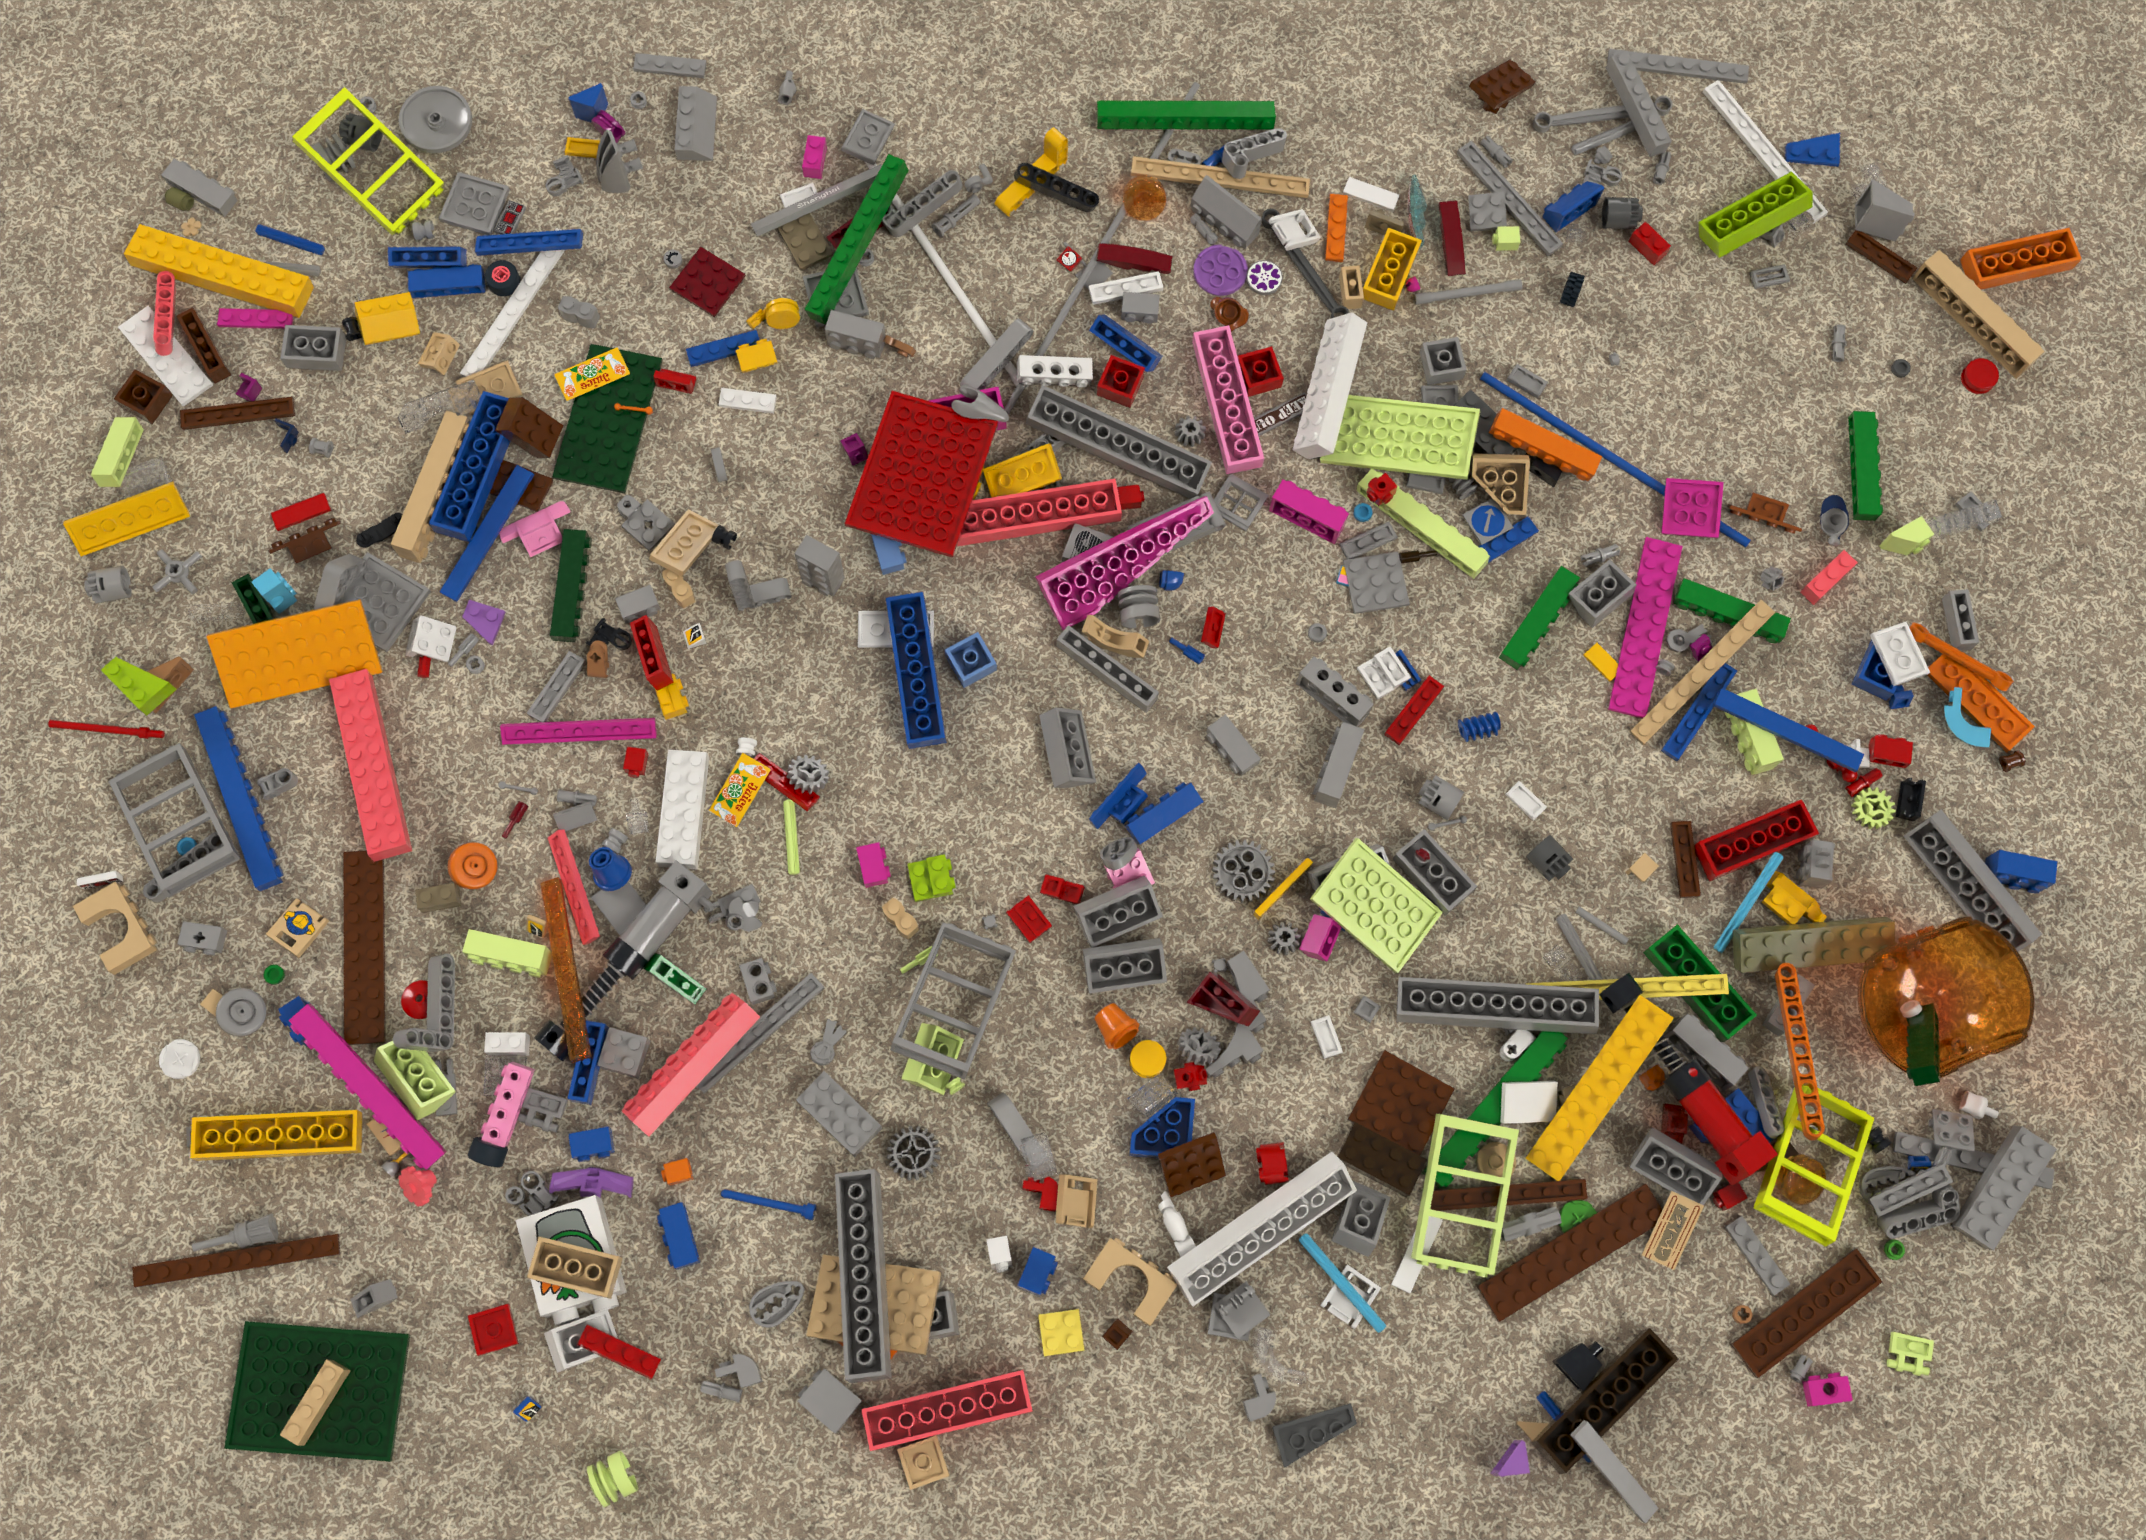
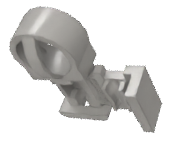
M566 155L553 161L556 170L559 169L560 173L558 176L548 179L545 186L550 195L560 196L562 193L567 192L568 188L579 183L583 184L584 181L578 169L573 167L569 156ZM562 184L558 191L549 190L554 185Z
M1593 159L1589 160L1584 172L1585 179L1583 183L1586 181L1596 184L1602 182L1608 186L1619 184L1622 173L1618 168L1607 165L1605 169L1592 164ZM1606 174L1614 175L1619 180L1610 181Z
M528 1171L521 1178L523 1189L531 1195L529 1197L530 1200L526 1204L522 1203L519 1206L527 1216L540 1213L544 1205L545 1210L549 1209L558 1200V1195L555 1197L549 1193V1190L544 1186L545 1181L535 1171ZM530 1174L538 1177L539 1184L534 1186V1189L527 1188L524 1185V1178L529 1182L531 1178L528 1175ZM524 1206H526L532 1213L530 1214Z

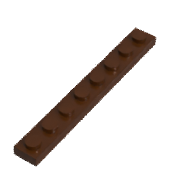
M1586 1179L1512 1184L1509 1186L1506 1206L1588 1199ZM1501 1185L1433 1191L1430 1209L1445 1211L1495 1207L1498 1203Z

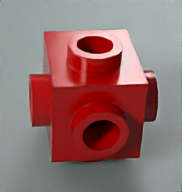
M1384 473L1379 478L1375 477L1368 483L1367 496L1371 502H1375L1378 506L1383 503L1387 504L1393 499L1398 486L1387 473Z
M1194 1062L1185 1063L1184 1068L1174 1069L1177 1089L1188 1088L1189 1091L1200 1090L1201 1085L1207 1084V1072L1203 1065H1195Z

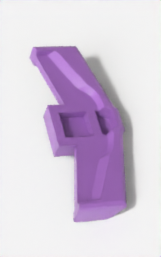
M597 1167L552 1173L549 1193L580 1188V1197L596 1195L601 1198L603 1189L627 1195L631 1198L634 1177Z

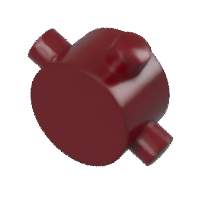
M1423 848L1415 851L1416 856L1421 861L1425 862L1430 859V854Z

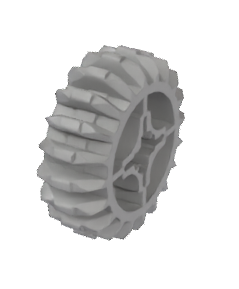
M909 1126V1133H906L905 1129L902 1128L901 1132L903 1135L901 1137L898 1133L894 1134L898 1139L897 1141L890 1139V1143L894 1147H887L889 1152H893V1154L887 1155V1159H894L889 1165L890 1167L897 1165L893 1171L898 1173L901 1170V1178L906 1173L908 1174V1180H911L912 1175H915V1179L918 1181V1174L922 1173L924 1178H927L925 1171L928 1170L932 1174L934 1171L930 1166L938 1167V1163L934 1159H941L940 1155L935 1154V1152H940L941 1148H934L939 1141H931L934 1134L931 1133L927 1137L928 1129L926 1128L922 1133H920V1126L916 1127V1132H913L912 1126ZM915 1137L925 1140L930 1148L918 1147ZM909 1138V1147L898 1152L900 1144ZM912 1143L916 1151H920L919 1155L915 1158L916 1163H914L912 1155H908L909 1151L911 1152ZM926 1154H930L928 1162L919 1168V1159ZM898 1159H910L913 1169L904 1167Z

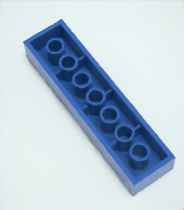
M485 391L482 392L430 519L429 525L434 532L470 542L510 444V440L495 431L509 398Z
M918 592L887 597L886 604L907 745L909 749L947 743L924 593Z

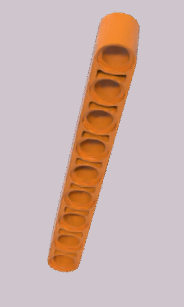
M1783 963L1775 973L1776 986L1802 1131L1808 1140L1814 1141L1823 1134L1825 1126L1796 969L1790 963ZM1781 971H1788L1790 977L1782 976ZM1784 990H1791L1794 996H1787ZM1789 1008L1795 1009L1796 1012H1797V1015H1796V1016L1790 1015V1014L1788 1013V1009H1789ZM1791 1028H1798L1801 1035H1794ZM1795 1047L1802 1048L1804 1050V1054H1797L1795 1052ZM1798 1067H1805L1808 1074H1801ZM1802 1086L1809 1087L1811 1094H1805L1802 1091ZM1805 1106H1812L1815 1113L1809 1114ZM1809 1126H1816L1818 1134L1811 1133Z

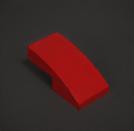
M1045 874L1040 893L1077 905L1081 902L1085 887L1084 885L1065 881L1063 878Z

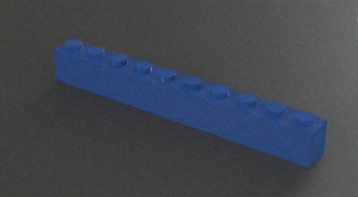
M215 706L195 714L197 725L255 888L263 891L283 883L281 877L284 874L280 865H276L275 859H277V854L274 848H270L269 842L271 837L267 830L264 831L263 824H265V820L261 813L258 814L256 807H259L256 797L252 796L250 792L253 787L250 780L245 778L244 773L247 770L244 763L239 761L238 756L241 753L238 746L233 744L232 739L235 736L232 729L227 727L226 722L229 720L226 712L221 711Z

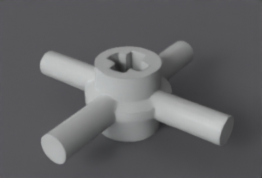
M163 549L159 550L157 555L166 564V576L154 584L152 588L158 592L170 582H181L191 594H195L198 589L187 577L189 575V567L202 558L201 554L197 551L182 562L173 561Z

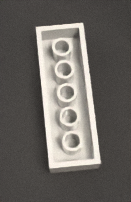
M668 750L656 853V864L658 867L670 868L677 860L687 869H698L709 766L707 752Z

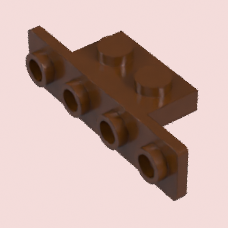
M334 517L324 521L325 525L321 527L314 525L306 529L307 533L300 535L298 532L289 536L290 540L282 542L279 540L272 543L268 551L272 554L288 547L296 564L332 549L324 531L341 524L340 518L337 520Z

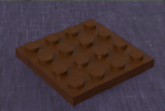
M1384 1050L1348 1120L1353 1123L1356 1122L1394 1143L1421 1155L1433 1132L1436 1114L1443 1113L1455 1088Z

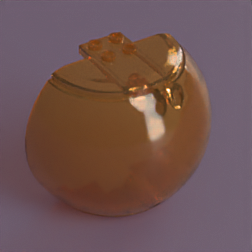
M1961 917L1936 926H1926L1917 930L1916 934H1908L1898 938L1897 942L1876 951L1864 961L1865 965L1859 977L1857 990L1858 1011L1863 1028L1876 1050L1890 1064L1907 1074L1906 1067H1908L1906 1057H1908L1906 1046H1908L1906 1036H1908L1906 1028L1908 1023L1907 1018L1902 1015L1900 1008L1904 1003L1911 1000L1918 1001L1921 1006L1934 1003L1939 1018L1940 1078L1959 1071L1958 1068L1985 1056L1998 1054L2017 1046L2028 1037L2027 1032L2030 1031L2034 1015V991L2028 969L2015 947L1997 930L1979 920H1973L1972 917Z

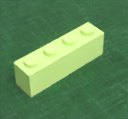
M136 417L114 418L91 473L99 487L121 486L144 431Z

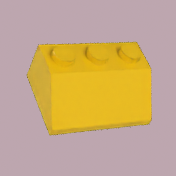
M410 292L354 302L356 318L365 345L420 334Z

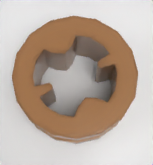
M1745 1305L1735 1307L1732 1312L1733 1319L1739 1324L1750 1322L1753 1316L1751 1309ZM1741 1309H1744V1313L1747 1314V1317L1743 1318L1744 1320H1741V1316L1737 1314Z

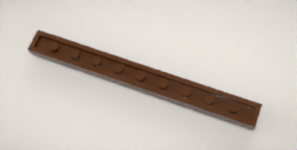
M339 1234L132 1267L133 1286L137 1288L341 1255Z

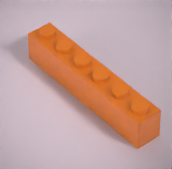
M1504 408L1497 413L1489 431V434H1492L1494 438L1504 440L1510 443L1512 447L1520 448L1531 456H1537L1543 459L1545 463L1553 464L1562 471L1570 472L1576 475L1578 479L1589 481L1595 475L1602 456Z

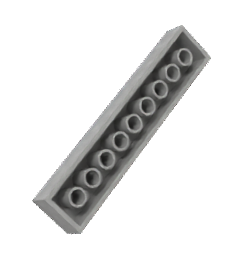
M1044 385L1041 386L1025 423L1190 499L1198 495L1212 463L1203 457Z
M1399 977L1396 1022L1597 1034L1599 1028V989Z
M875 1169L835 1174L845 1380L850 1383L892 1379L880 1174Z

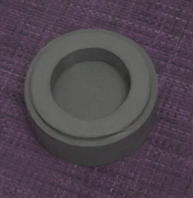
M1904 359L1896 360L1891 366L1892 373L1900 378L1907 376L1911 370L1909 362Z

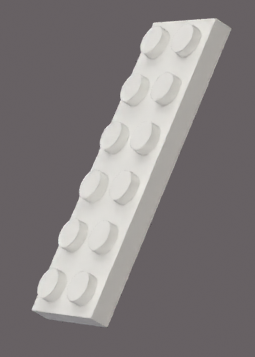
M147 306L118 326V328L184 407L212 387L213 384L174 336L172 352L167 356L157 354L153 338L155 313Z

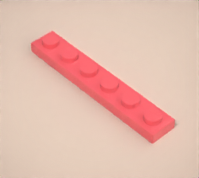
M565 829L557 830L548 837V841L582 944L586 945L599 938L600 935Z

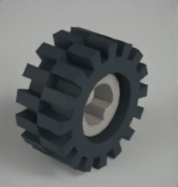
M1570 272L1560 299L1561 304L1571 307L1575 306L1584 282V275Z

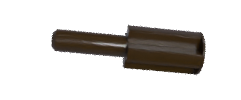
M1419 550L1399 553L1401 564L1416 562L1420 558L1437 555L1435 550L1420 553Z

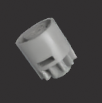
M124 566L100 569L87 573L88 577L84 583L85 590L89 597L92 596V601H95V603L131 597L132 592L131 588H129V585H131L130 576Z
M1435 775L1432 781L1427 779L1418 794L1422 796L1419 803L1448 820L1462 798L1464 791Z

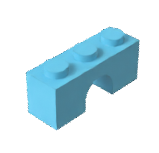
M271 568L252 581V584L278 614L298 601L294 597L297 593L279 572L274 573Z

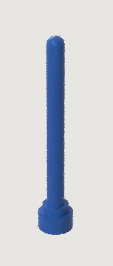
M730 1190L721 1191V1196L724 1198L799 1213L805 1219L812 1221L815 1216L813 1213L817 1208L816 1204L811 1203L801 1206Z

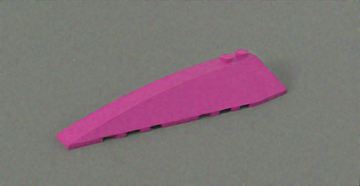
M1204 496L1142 523L1035 576L1061 629L1064 631L1068 625L1071 627L1085 620L1087 615L1097 614L1107 602L1109 603L1114 599L1120 590L1127 588L1134 579H1138L1159 561L1162 555L1166 552L1168 553L1175 544L1187 537L1189 532L1194 528L1196 529L1214 514L1208 497Z

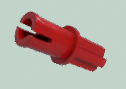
M1875 768L1864 776L1860 775L1858 780L1846 786L1845 789L1853 797L1863 789L1869 788L1871 784L1882 778L1883 775L1879 769Z

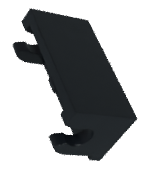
M1907 778L1901 781L1895 817L1909 821H1916L1921 817L1926 786L1925 780L1912 782V778Z

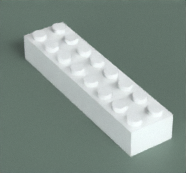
M1352 312L1328 319L1325 324L1293 446V451L1307 459L1334 453L1367 326L1366 321Z

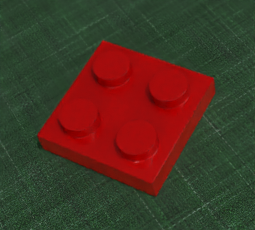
M510 1304L468 1315L477 1356L519 1344Z

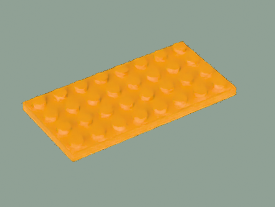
M361 599L216 632L206 636L230 709L329 686V679L367 669L371 675L383 672Z

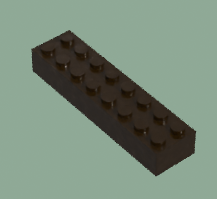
M1650 1328L1642 1330L1589 1383L1587 1388L1581 1391L1531 1441L1532 1445L1559 1474L1567 1473L1585 1455L1584 1451L1570 1436L1583 1420L1587 1421L1597 1434L1602 1437L1679 1358Z

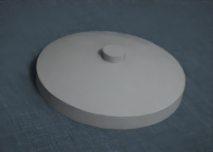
M429 86L414 92L407 98L399 113V126L406 141L414 148L427 153H442L452 150L466 139L472 127V113L466 99L459 92L444 86Z

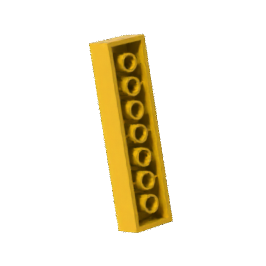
M358 1110L192 1117L190 1158L196 1161L362 1153V1112Z

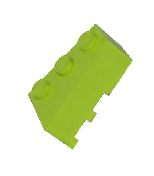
M118 657L113 658L101 669L146 716L177 690L169 682Z

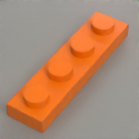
M1330 194L1325 261L1343 262L1348 195Z

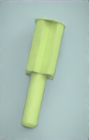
M933 946L916 955L914 961L900 969L901 973H906L918 964L920 966L925 964Z

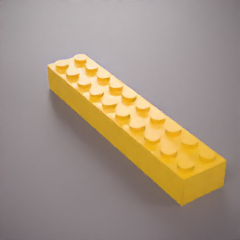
M139 224L124 252L130 266L156 274L168 271L174 275L175 280L271 310H279L297 318H300L314 288L309 276Z

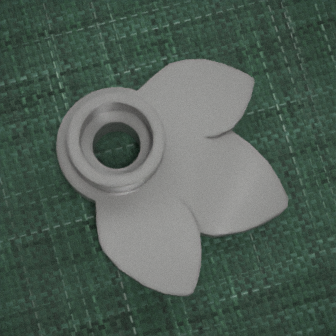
M736 897L730 902L728 906L729 913L725 919L729 929H743L750 932L762 926V922L755 917L759 910V902L746 901L743 903L740 897ZM737 917L739 922L733 923L732 918Z

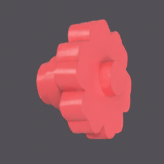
M413 1166L403 1169L398 1179L400 1187L404 1189V1196L409 1202H414L417 1207L429 1203V1198L432 1197L431 1188L437 1182L435 1174L431 1170H416Z

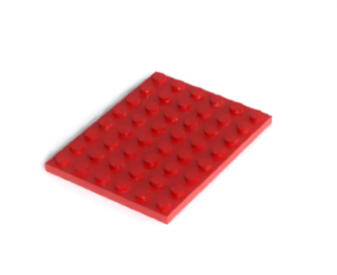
M891 391L845 520V526L953 558L998 427V421L967 418L956 413L951 407Z

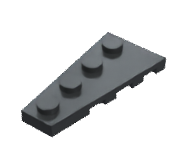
M1351 1403L1272 1426L1283 1467L1289 1466L1291 1463L1356 1425L1357 1422Z

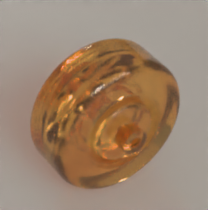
M1149 175L1137 176L1130 180L1123 191L1125 210L1131 217L1140 221H1148L1158 217L1166 205V193L1161 182Z
M1803 1154L1793 1155L1788 1158V1160L1826 1180V1172L1823 1166L1815 1159ZM1781 1165L1776 1185L1783 1197L1795 1204L1805 1205L1815 1201L1822 1194L1823 1187Z

